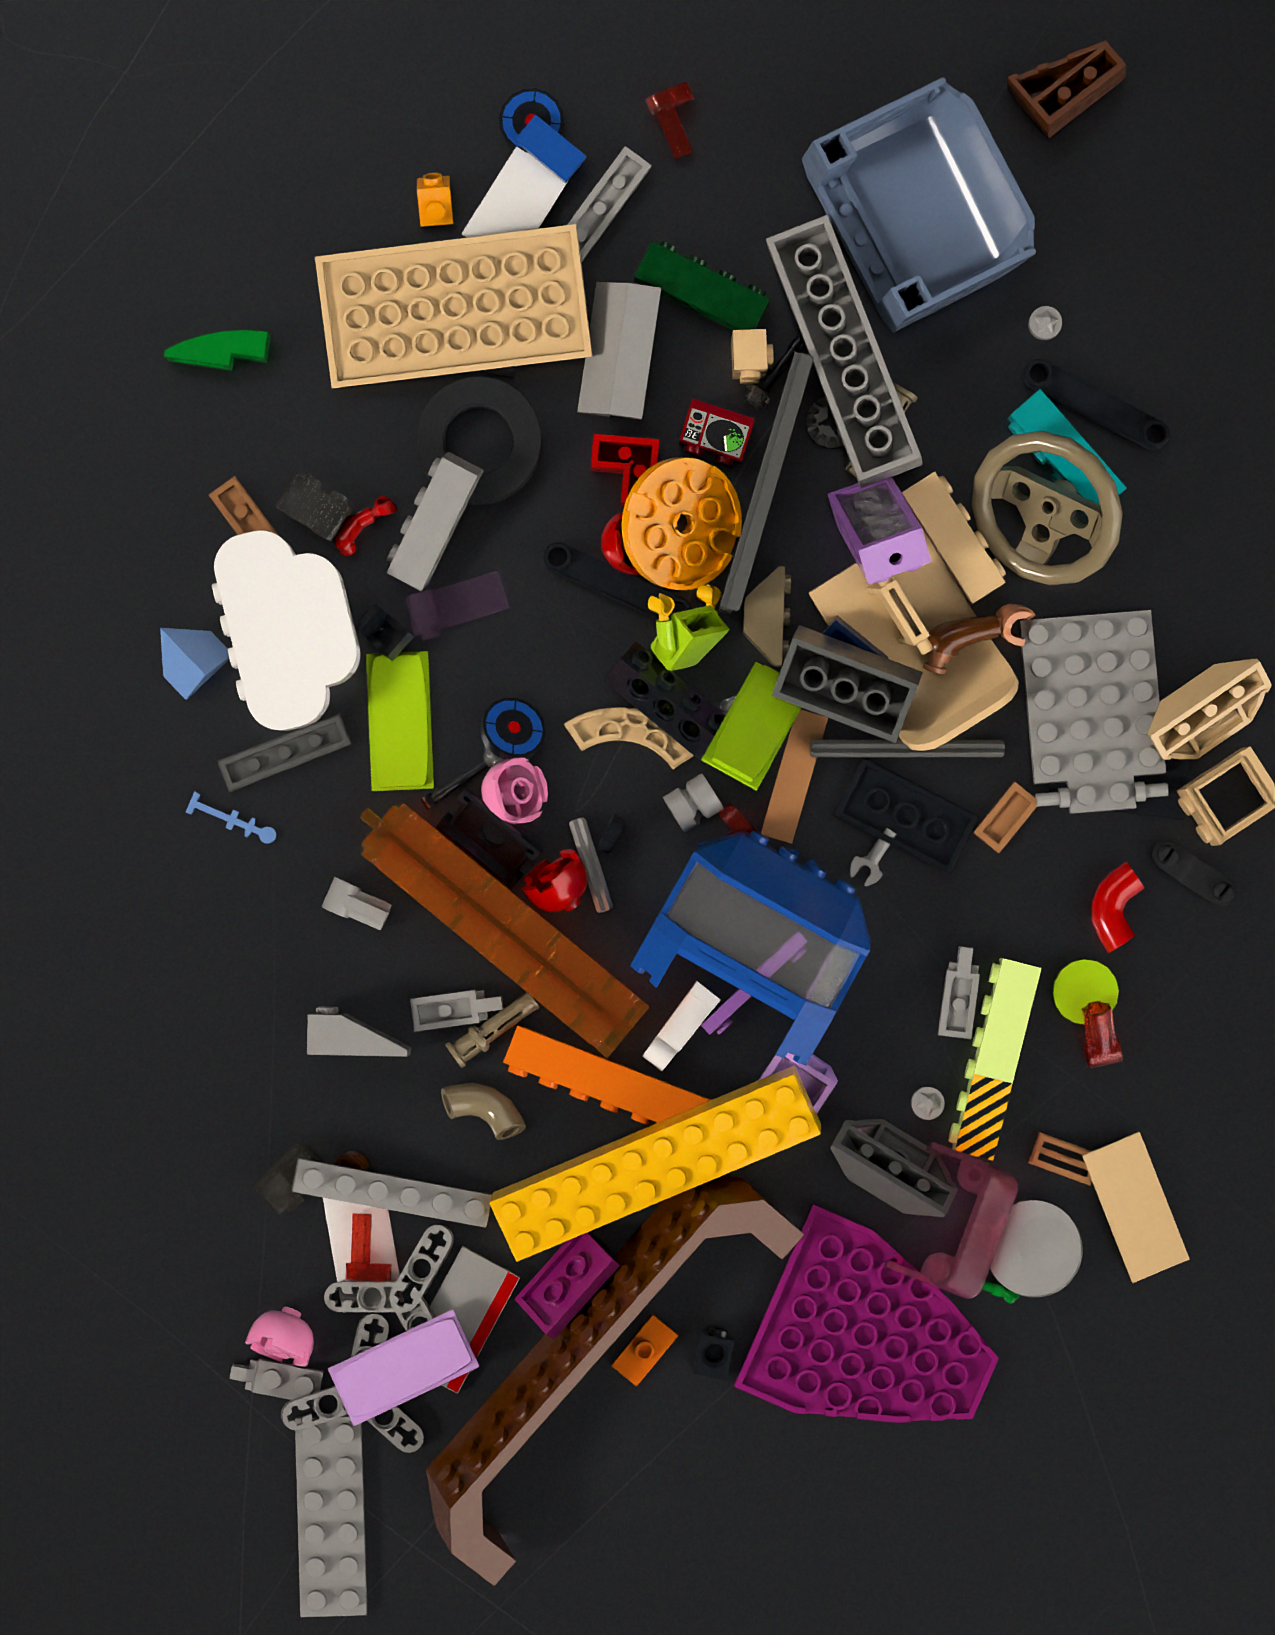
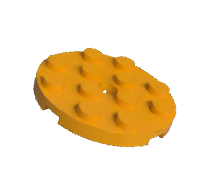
M688 457L669 458L656 463L646 470L629 492L622 515V538L632 565L651 583L674 590L695 589L715 579L733 557L731 552L736 537H740L742 527L740 502L727 476L716 466H711L700 459ZM681 514L687 519V526L683 532L675 529Z

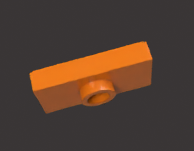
M652 1314L611 1366L637 1387L678 1337V1334Z

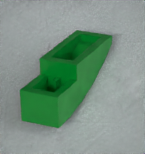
M252 330L222 331L205 334L165 349L164 357L167 361L233 371L234 358L267 363L271 336L268 332Z

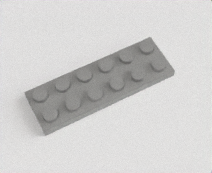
M344 1415L303 1430L295 1431L300 1617L367 1615L362 1423L353 1426L349 1415ZM301 1416L295 1417L296 1424L301 1423ZM312 1416V1420L318 1418V1416Z

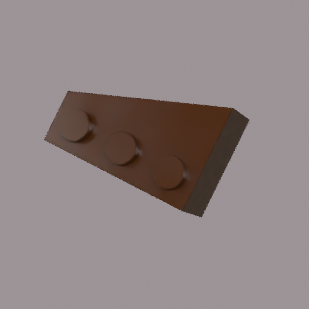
M1103 41L1066 55V58L1050 64L1046 62L1038 65L1036 69L1020 75L1016 73L1008 76L1007 91L1049 139L1122 82L1126 77L1127 65L1108 42Z

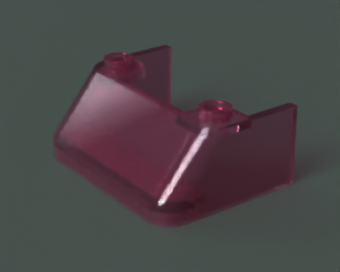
M931 1142L926 1150L959 1162L957 1179L960 1186L966 1191L978 1195L956 1256L952 1257L944 1253H934L926 1258L920 1273L890 1261H885L883 1268L960 1298H973L981 1292L1014 1204L1018 1185L1012 1175L980 1159Z

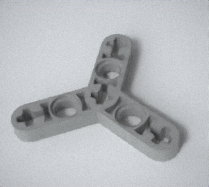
M444 1225L429 1227L424 1232L396 1282H337L331 1284L326 1289L324 1295L327 1307L336 1312H396L406 1331L413 1328V1322L419 1316L425 1317L428 1320L435 1318L424 1295L453 1246L454 1235L452 1231ZM440 1231H443L445 1233L443 1239L447 1243L445 1246L439 1245L433 1253L439 1255V1259L436 1261L431 1255L421 1253L423 1247L426 1250H430L434 1244V1240L430 1238L431 1234H438ZM418 1259H425L430 1263L431 1271L425 1278L417 1277L413 1271V1265ZM406 1276H408L413 1282L423 1284L421 1290L415 1286L410 1293V1297L414 1299L413 1303H405L402 1306L400 1304L401 1298L397 1294L398 1291L403 1292L408 1289L411 1284L405 1281ZM338 1287L342 1288L344 1294H354V1287H359L357 1293L359 1307H354L355 1300H345L342 1302V1306H338V1301L332 1300V1294L338 1292ZM370 1287L377 1288L382 1296L381 1302L374 1307L369 1306L364 1301V1293Z
M368 1313L360 1319L351 1357L372 1348L371 1346H360L361 1339L368 1342L369 1331L365 1330L364 1326L365 1324H371L373 1319H377V1325L382 1327L381 1333L375 1332L373 1343L381 1344L387 1341L389 1325L383 1316L377 1313ZM334 1385L287 1402L282 1408L281 1420L289 1429L298 1431L348 1413ZM325 1395H333L337 1400L336 1409L329 1414L322 1413L319 1409V1400ZM312 1400L313 1410L318 1418L312 1420V1414L308 1413L301 1416V1423L296 1424L294 1420H288L287 1416L292 1413V1407L297 1406L299 1410L308 1409L310 1407L306 1402ZM397 1406L391 1409L393 1417L388 1424H378L375 1417L367 1420L403 1452H415L423 1443L424 1436L420 1427ZM400 1417L404 1419V1422L399 1425L408 1432L412 1429L415 1430L413 1437L416 1441L412 1445L408 1442L402 1445L403 1437L396 1430L393 1431L391 1436L387 1433V1431L396 1426Z

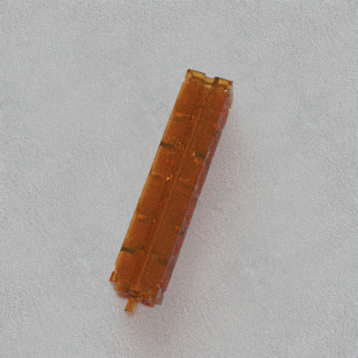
M402 803L400 807L394 804L382 819L368 807L360 815L359 818L374 829L361 844L365 848L361 853L364 858L373 863L381 872L585 1041L593 1045L606 1058L611 1055L628 1032L649 1009V1004L638 997L631 989L407 804Z

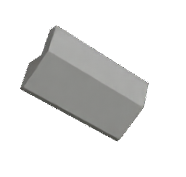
M596 282L589 329L593 357L585 358L577 413L605 417L612 415L642 420L661 294L660 287L632 283Z

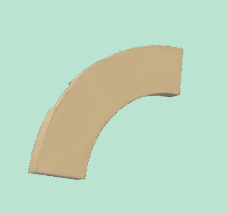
M625 707L598 709L579 715L564 723L581 751L603 742L628 741L653 750L672 769H675L694 756L638 709Z

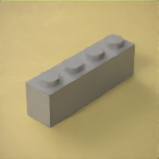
M450 452L445 454L442 459L436 457L428 472V475L432 477L428 488L423 486L414 501V504L418 506L414 517L408 515L401 528L400 533L404 534L400 546L394 544L386 561L391 563L387 574L420 591L429 584L484 471L483 469Z

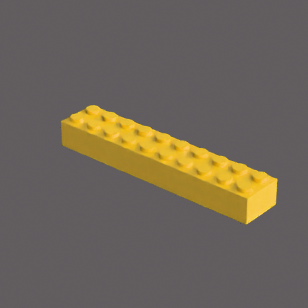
M793 1065L495 1191L491 1196L489 1204L516 1262L818 1136L821 1134V1123L796 1067Z

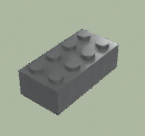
M799 625L793 636L771 696L896 743L923 672Z

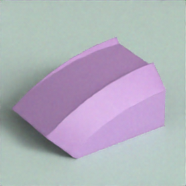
M787 1053L785 1058L775 1055L758 1080L795 1065L817 1114L838 1082L832 1067L814 1054H812L807 1065L795 1062L793 1060L795 1055Z

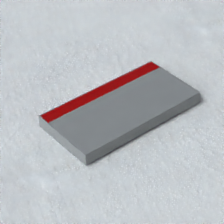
M462 1246L432 1301L430 1309L435 1317L454 1309L477 1359L521 1276ZM424 1317L423 1320H422V1322H421V1324H423V1323H425V1322H427V1321H429V1320ZM469 1372L442 1384V1386L458 1394Z

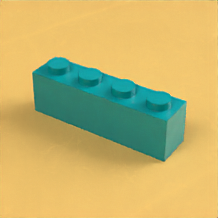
M1041 389L1007 418L1011 423L1008 428L1013 435L1046 431L1072 438L1099 458L1115 481L1118 495L1126 489V486ZM1042 451L1031 452V455L1040 465L1043 466L1046 463L1054 472L1051 475L1054 481L1062 479L1070 482L1076 488L1078 495L1100 505L1097 491L1082 470L1064 457Z

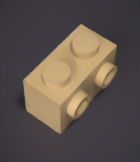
M766 329L733 330L731 337L732 379H740V384H757L760 378L766 377L767 369H772L773 344H767Z

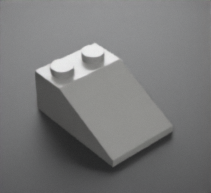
M319 1006L316 1007V1013L308 1014L307 1055L407 1057L411 1054L410 1046L347 1013H338L339 1007Z

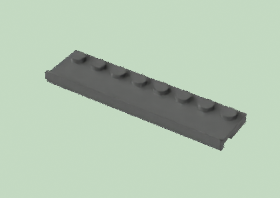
M794 353L718 612L731 615L732 610L738 611L741 607L813 363V357L810 355Z

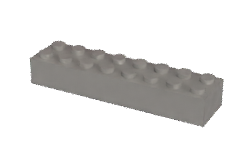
M828 215L766 238L768 250L807 351L813 357L812 364L860 488L923 465L920 451Z

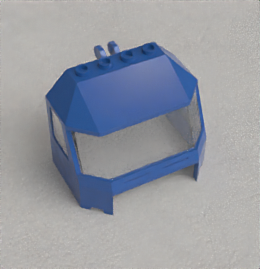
M754 830L750 834L740 831L700 842L630 966L641 974L646 970L652 975L649 982L657 988L676 953L792 1018L794 1022L775 1055L785 1058L787 1053L795 1055L793 1057L795 1062L807 1065L870 951L871 938L859 895L854 893L856 888L841 879H838L836 883L825 877L827 872L817 866V862L813 859H810L805 865L798 862L799 851L795 849L789 850L781 846L777 850L768 845L769 839Z

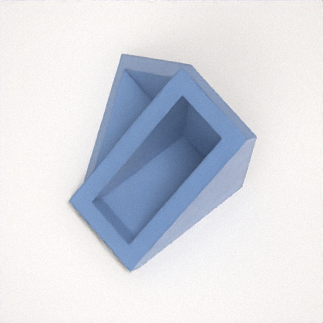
M160 627L163 676L187 700L229 660L228 648L212 631Z

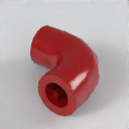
M1127 862L1114 869L1098 885L1091 902L1092 924L1099 940L1108 953L1114 951L1136 935L1125 919L1124 907L1133 896L1145 888Z

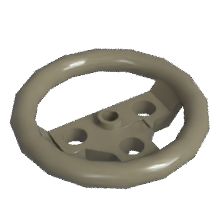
M1046 431L1012 435L988 452L974 476L971 506L977 529L985 538L988 548L994 557L1021 578L1050 586L1080 582L1103 568L1119 543L1123 511L1116 483L1099 458L1072 438ZM1038 451L1064 457L1084 472L1097 491L1100 505L1078 495L1076 488L1066 480L1059 479L1051 482L1019 466L1003 465L1020 454ZM1019 482H1023L1029 487L1030 496L1020 492L1018 488ZM992 499H1004L1017 505L1026 528L1022 540L1016 549L1009 544L997 526L991 504ZM1076 510H1081L1087 514L1088 524L1078 520ZM1038 524L1048 528L1050 532L1049 538L1043 537L1039 533ZM1075 533L1089 540L1092 549L1075 562L1060 565L1047 564L1056 550L1060 538Z

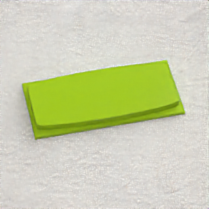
M428 651L400 652L393 661L383 653L366 654L372 791L434 789Z
M755 662L702 758L703 762L756 791L802 708L771 696L780 673L758 662Z

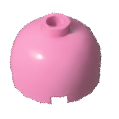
M526 758L506 759L490 768L482 782L481 796L483 802L491 812L510 824L533 821L542 813V811H539L542 803L547 802V781L543 772L538 766H532L527 762L528 759Z
M283 1307L282 1311L271 1310L262 1314L253 1323L245 1343L246 1345L251 1344L250 1349L265 1357L281 1363L283 1359L291 1358L294 1359L293 1366L305 1367L312 1354L314 1338L308 1323L300 1319L301 1312L293 1308Z

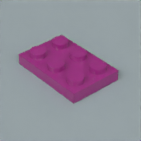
M589 1232L566 1241L516 1296L515 1301L541 1330L554 1340L620 1265Z

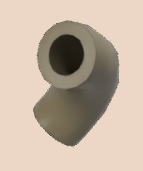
M470 1082L450 1085L441 1089L443 1104L450 1119L468 1115L480 1117L488 1123L497 1140L516 1136L526 1128L521 1114L511 1099L493 1087Z

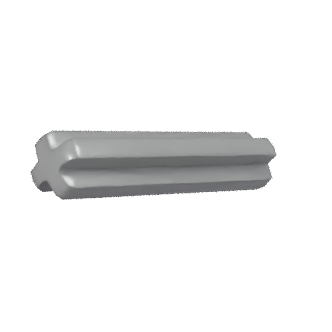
M584 817L574 819L569 822V826L579 857L587 869L588 886L596 911L602 913L611 910L613 903L587 821Z

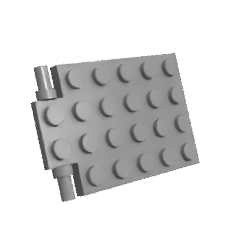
M1151 610L1033 619L1028 621L1021 620L1019 622L1020 636L1025 639L1024 646H1021L1033 783L1034 785L1066 782L1067 788H1058V792L1036 793V806L1059 805V808L1069 807V813L1074 814L1135 809L1136 802L1146 801V798L1168 796L1167 783L1145 785L1144 781L1134 782V776L1166 773L1165 760L1160 757L1148 735L1160 703Z

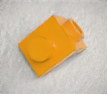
M428 173L423 178H418L417 197L421 227L453 224L450 176H442L441 173Z

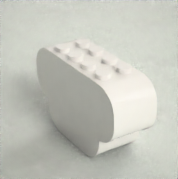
M252 531L234 536L221 546L216 555L214 571L217 583L212 584V590L216 603L223 605L225 615L220 616V622L224 635L231 637L233 647L228 648V654L232 668L239 669L241 680L236 681L239 698L243 701L246 700L252 716L267 728L290 731L314 724L324 715L330 702L329 687L347 681L355 673L360 662V646L343 578L336 567L327 559L310 553L296 555L287 542L272 532Z

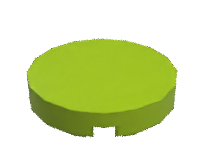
M1082 959L1070 962L1059 971L1053 982L1052 994L1055 1007L1063 1017L1073 1023L1090 1025L1101 1022L1111 1014L1117 1004L1119 989L1116 978L1108 967L1098 961Z

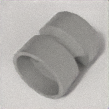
M702 773L686 782V789L677 788L663 797L684 833L699 825L702 816L710 818L724 809Z

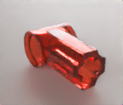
M1100 1001L1088 1003L1086 1007L1082 1008L1086 1039L1083 1040V1046L1088 1067L1095 1068L1122 1062V1051L1118 1036L1115 1033L1110 1004Z

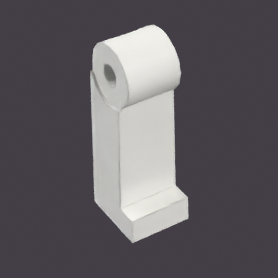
M696 981L642 1057L662 1072L720 1002V999Z

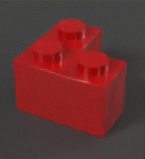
M593 434L591 471L623 474L621 507L625 506L629 492L638 478L646 470L658 463L659 439Z

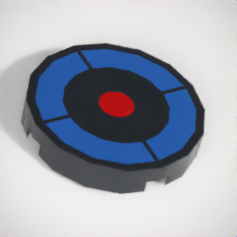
M537 88L522 89L512 94L506 100L499 115L500 132L510 147L513 149L518 147L527 152L515 142V139L535 115L562 135L564 128L563 111L558 101L551 94Z
M502 698L493 702L483 714L480 734L487 749L498 758L504 760L507 758L528 759L543 744L546 730L543 718L530 703L518 698Z

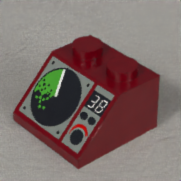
M692 398L679 439V445L685 446L683 451L694 456L702 457L704 452L716 456L715 462L729 467H733L734 463L741 465L755 419Z

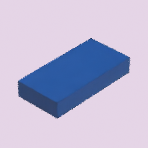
M537 115L532 118L515 139L519 146L564 183H567L587 159L585 154Z

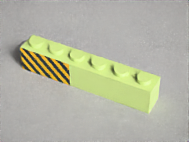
M1000 958L998 964H992L988 982L993 983L991 995L984 996L980 1014L985 1015L983 1027L976 1028L972 1046L977 1047L974 1060H968L964 1078L969 1079L966 1092H960L956 1110L961 1111L958 1124H952L948 1142L953 1143L952 1149L954 1151L994 1160L1041 972L1039 967Z

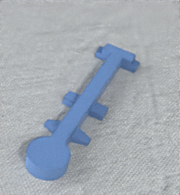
M194 791L186 813L192 815L195 808L227 821L225 828L232 830L234 825L244 828V836L247 838L253 832L258 834L260 840L264 843L269 844L275 841L277 834L272 827L267 826L261 829L255 826V818L253 817L247 823L237 818L238 811L233 810L231 815H228L198 802L201 794Z

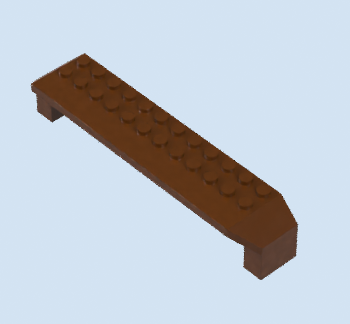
M720 1176L663 1200L613 1257L620 1265L554 1340L546 1334L427 1467L426 1472L435 1526L455 1557L493 1586L497 1584L516 1560L501 1535L483 1521L482 1491L705 1238L751 1233L783 1260L804 1234L782 1211L747 1181L738 1177Z

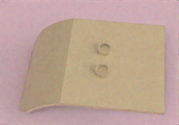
M923 527L922 530L932 562L924 564L918 570L905 571L891 576L887 581L868 584L857 563H854L808 592L828 626L838 615L886 654L888 659L923 672L899 733L901 741L911 750L917 751L935 749L996 712L1012 700L1019 684L1013 669L991 639L964 647L959 651L958 656L951 655L950 662L944 665L947 668L946 674L934 673L923 668L924 662L929 661L926 654L933 649L927 637L930 636L929 632L934 627L952 620L977 617Z

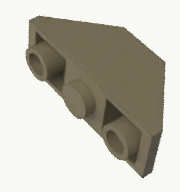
M778 566L744 598L743 634L774 667L782 666V660H785L789 650V640H783V627H789L790 608L784 607V594L791 593V575H785V566Z

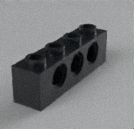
M635 642L619 659L604 679V682L705 765L706 763L702 761V758L726 715L674 672L667 670L656 657L639 643Z

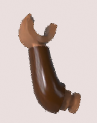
M1007 604L997 610L995 615L944 622L929 632L930 636L927 638L933 649L926 654L929 661L924 662L923 668L934 673L946 674L947 668L944 665L950 662L951 655L958 656L959 651L964 647L997 638L999 634L1008 642L1023 647L1025 639L1020 635L1011 633V627L1016 620L1025 619L1028 621L1036 616V614L1024 605Z

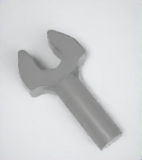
M888 828L884 831V834L892 838L896 835V833ZM878 839L867 856L861 858L858 856L854 857L850 863V877H854L861 866H867L870 869V875L866 879L864 886L867 887L876 883L882 876V872L879 871L878 862L890 844Z

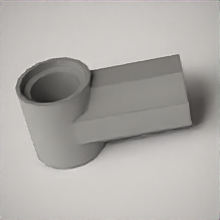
M334 877L321 907L348 919L351 917L381 931L392 905L380 898L362 892L361 888Z

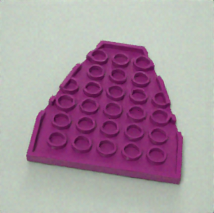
M812 1204L801 1229L804 1236L798 1241L791 1252L736 1378L734 1387L798 1414H822L831 1417H854L857 1419L896 1423L918 1420L973 1419L999 1359L998 1356L953 1302L874 1230Z

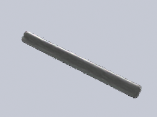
M888 740L810 741L811 757H1003L1005 754V743L1003 740H950L935 749L925 751L911 750L901 740H897L896 743Z

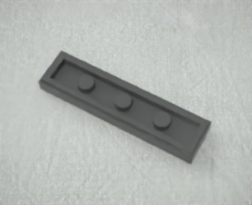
M339 713L217 762L228 791L232 792L352 745V742Z

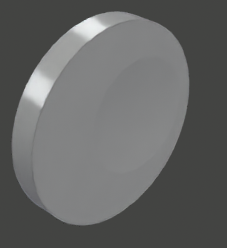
M1030 1200L1008 1207L994 1220L987 1235L986 1257L993 1275L1004 1287L1018 1295L1037 1298L1049 1296L1060 1291L1074 1278L1082 1261L1083 1245L1076 1224L1062 1209L1048 1202Z

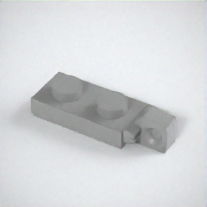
M959 946L957 961L949 962L948 969H946L938 1035L964 1039L972 1038L980 974H978L979 966L971 964L973 956L972 947Z
M469 990L410 999L414 1032L480 1023L482 1020H488V1011L504 1009L502 996L485 998L484 990Z
M260 1358L259 1360L251 1359L249 1366L233 1363L229 1379L246 1382L245 1389L253 1393L293 1400L321 1390L324 1371Z

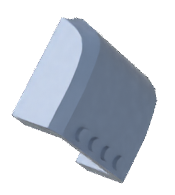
M943 77L814 140L802 157L809 182L880 317L893 333L990 284L1024 263L1036 253L1033 234L1035 217L973 99L965 93H959L945 82L946 79Z

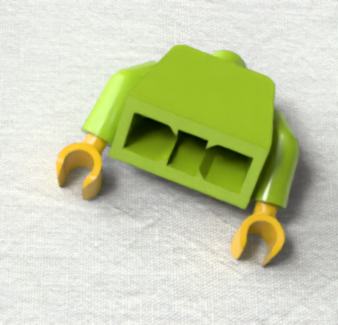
M709 584L698 587L697 600L705 602L706 606L676 612L670 618L669 615L675 606L672 598L662 593H659V598L654 596L649 598L648 608L659 614V619L656 620L657 637L651 644V650L667 670L673 672L674 670L696 665L730 630L718 616V610H715V605L719 603L722 597L719 588Z

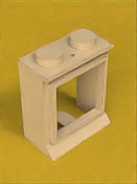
M1251 746L1240 748L1177 790L1181 797L1178 799L1182 810L1188 816H1193L1198 824L1196 827L1198 835L1205 843H1210L1211 846L1223 844V842L1275 808V784ZM1241 763L1265 803L1224 830L1199 789Z

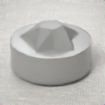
M1039 307L1029 318V330L1039 340H1050L1061 330L1062 317L1053 307Z
M921 1087L914 1092L911 1098L913 1112L922 1119H935L944 1109V1097L940 1091L933 1087Z

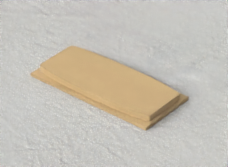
M1140 1132L1082 1155L1132 1283L1189 1260L1188 1253Z

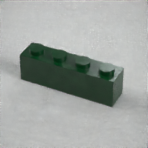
M661 240L657 244L651 241L634 276V282L640 285L660 287V295L731 330L757 329L770 301L769 298L765 297L766 292L752 284H749L748 287L742 286L735 282L737 278L734 275L721 269L716 273L706 268L707 263L704 260L693 255L686 258L678 254V249L670 243Z

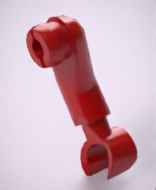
M378 497L374 501L375 507L371 509L367 507L347 519L334 540L335 547L339 549L342 556L347 557L355 553L357 546L354 540L364 527L374 523L375 519L380 516L393 514L398 511L394 502L389 497Z

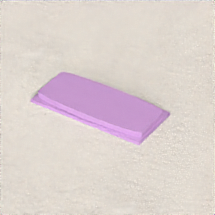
M454 1309L338 1363L328 1368V1371L353 1426H356L480 1366Z

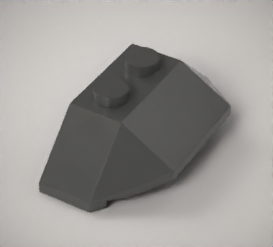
M884 1119L845 1120L830 1147L848 1180L903 1214L944 1218L958 1192V1188L955 1182H952L949 1171L939 1153Z

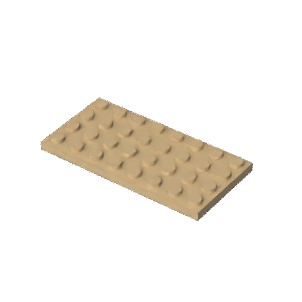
M577 224L315 257L332 388L593 357Z

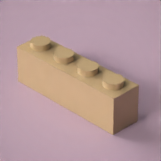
M934 471L901 493L971 606L1006 583L1003 579L1006 572L996 558L991 560L985 551L988 548V544L979 531L974 533L969 526L968 521L971 518L965 507L961 503L956 505L950 496L953 489L943 475L938 477Z

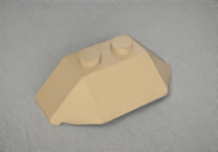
M1256 658L1214 664L1161 700L1148 731V735L1163 760H1170L1171 758L1198 759L1251 723L1263 702L1265 693L1269 692L1272 686L1260 661Z

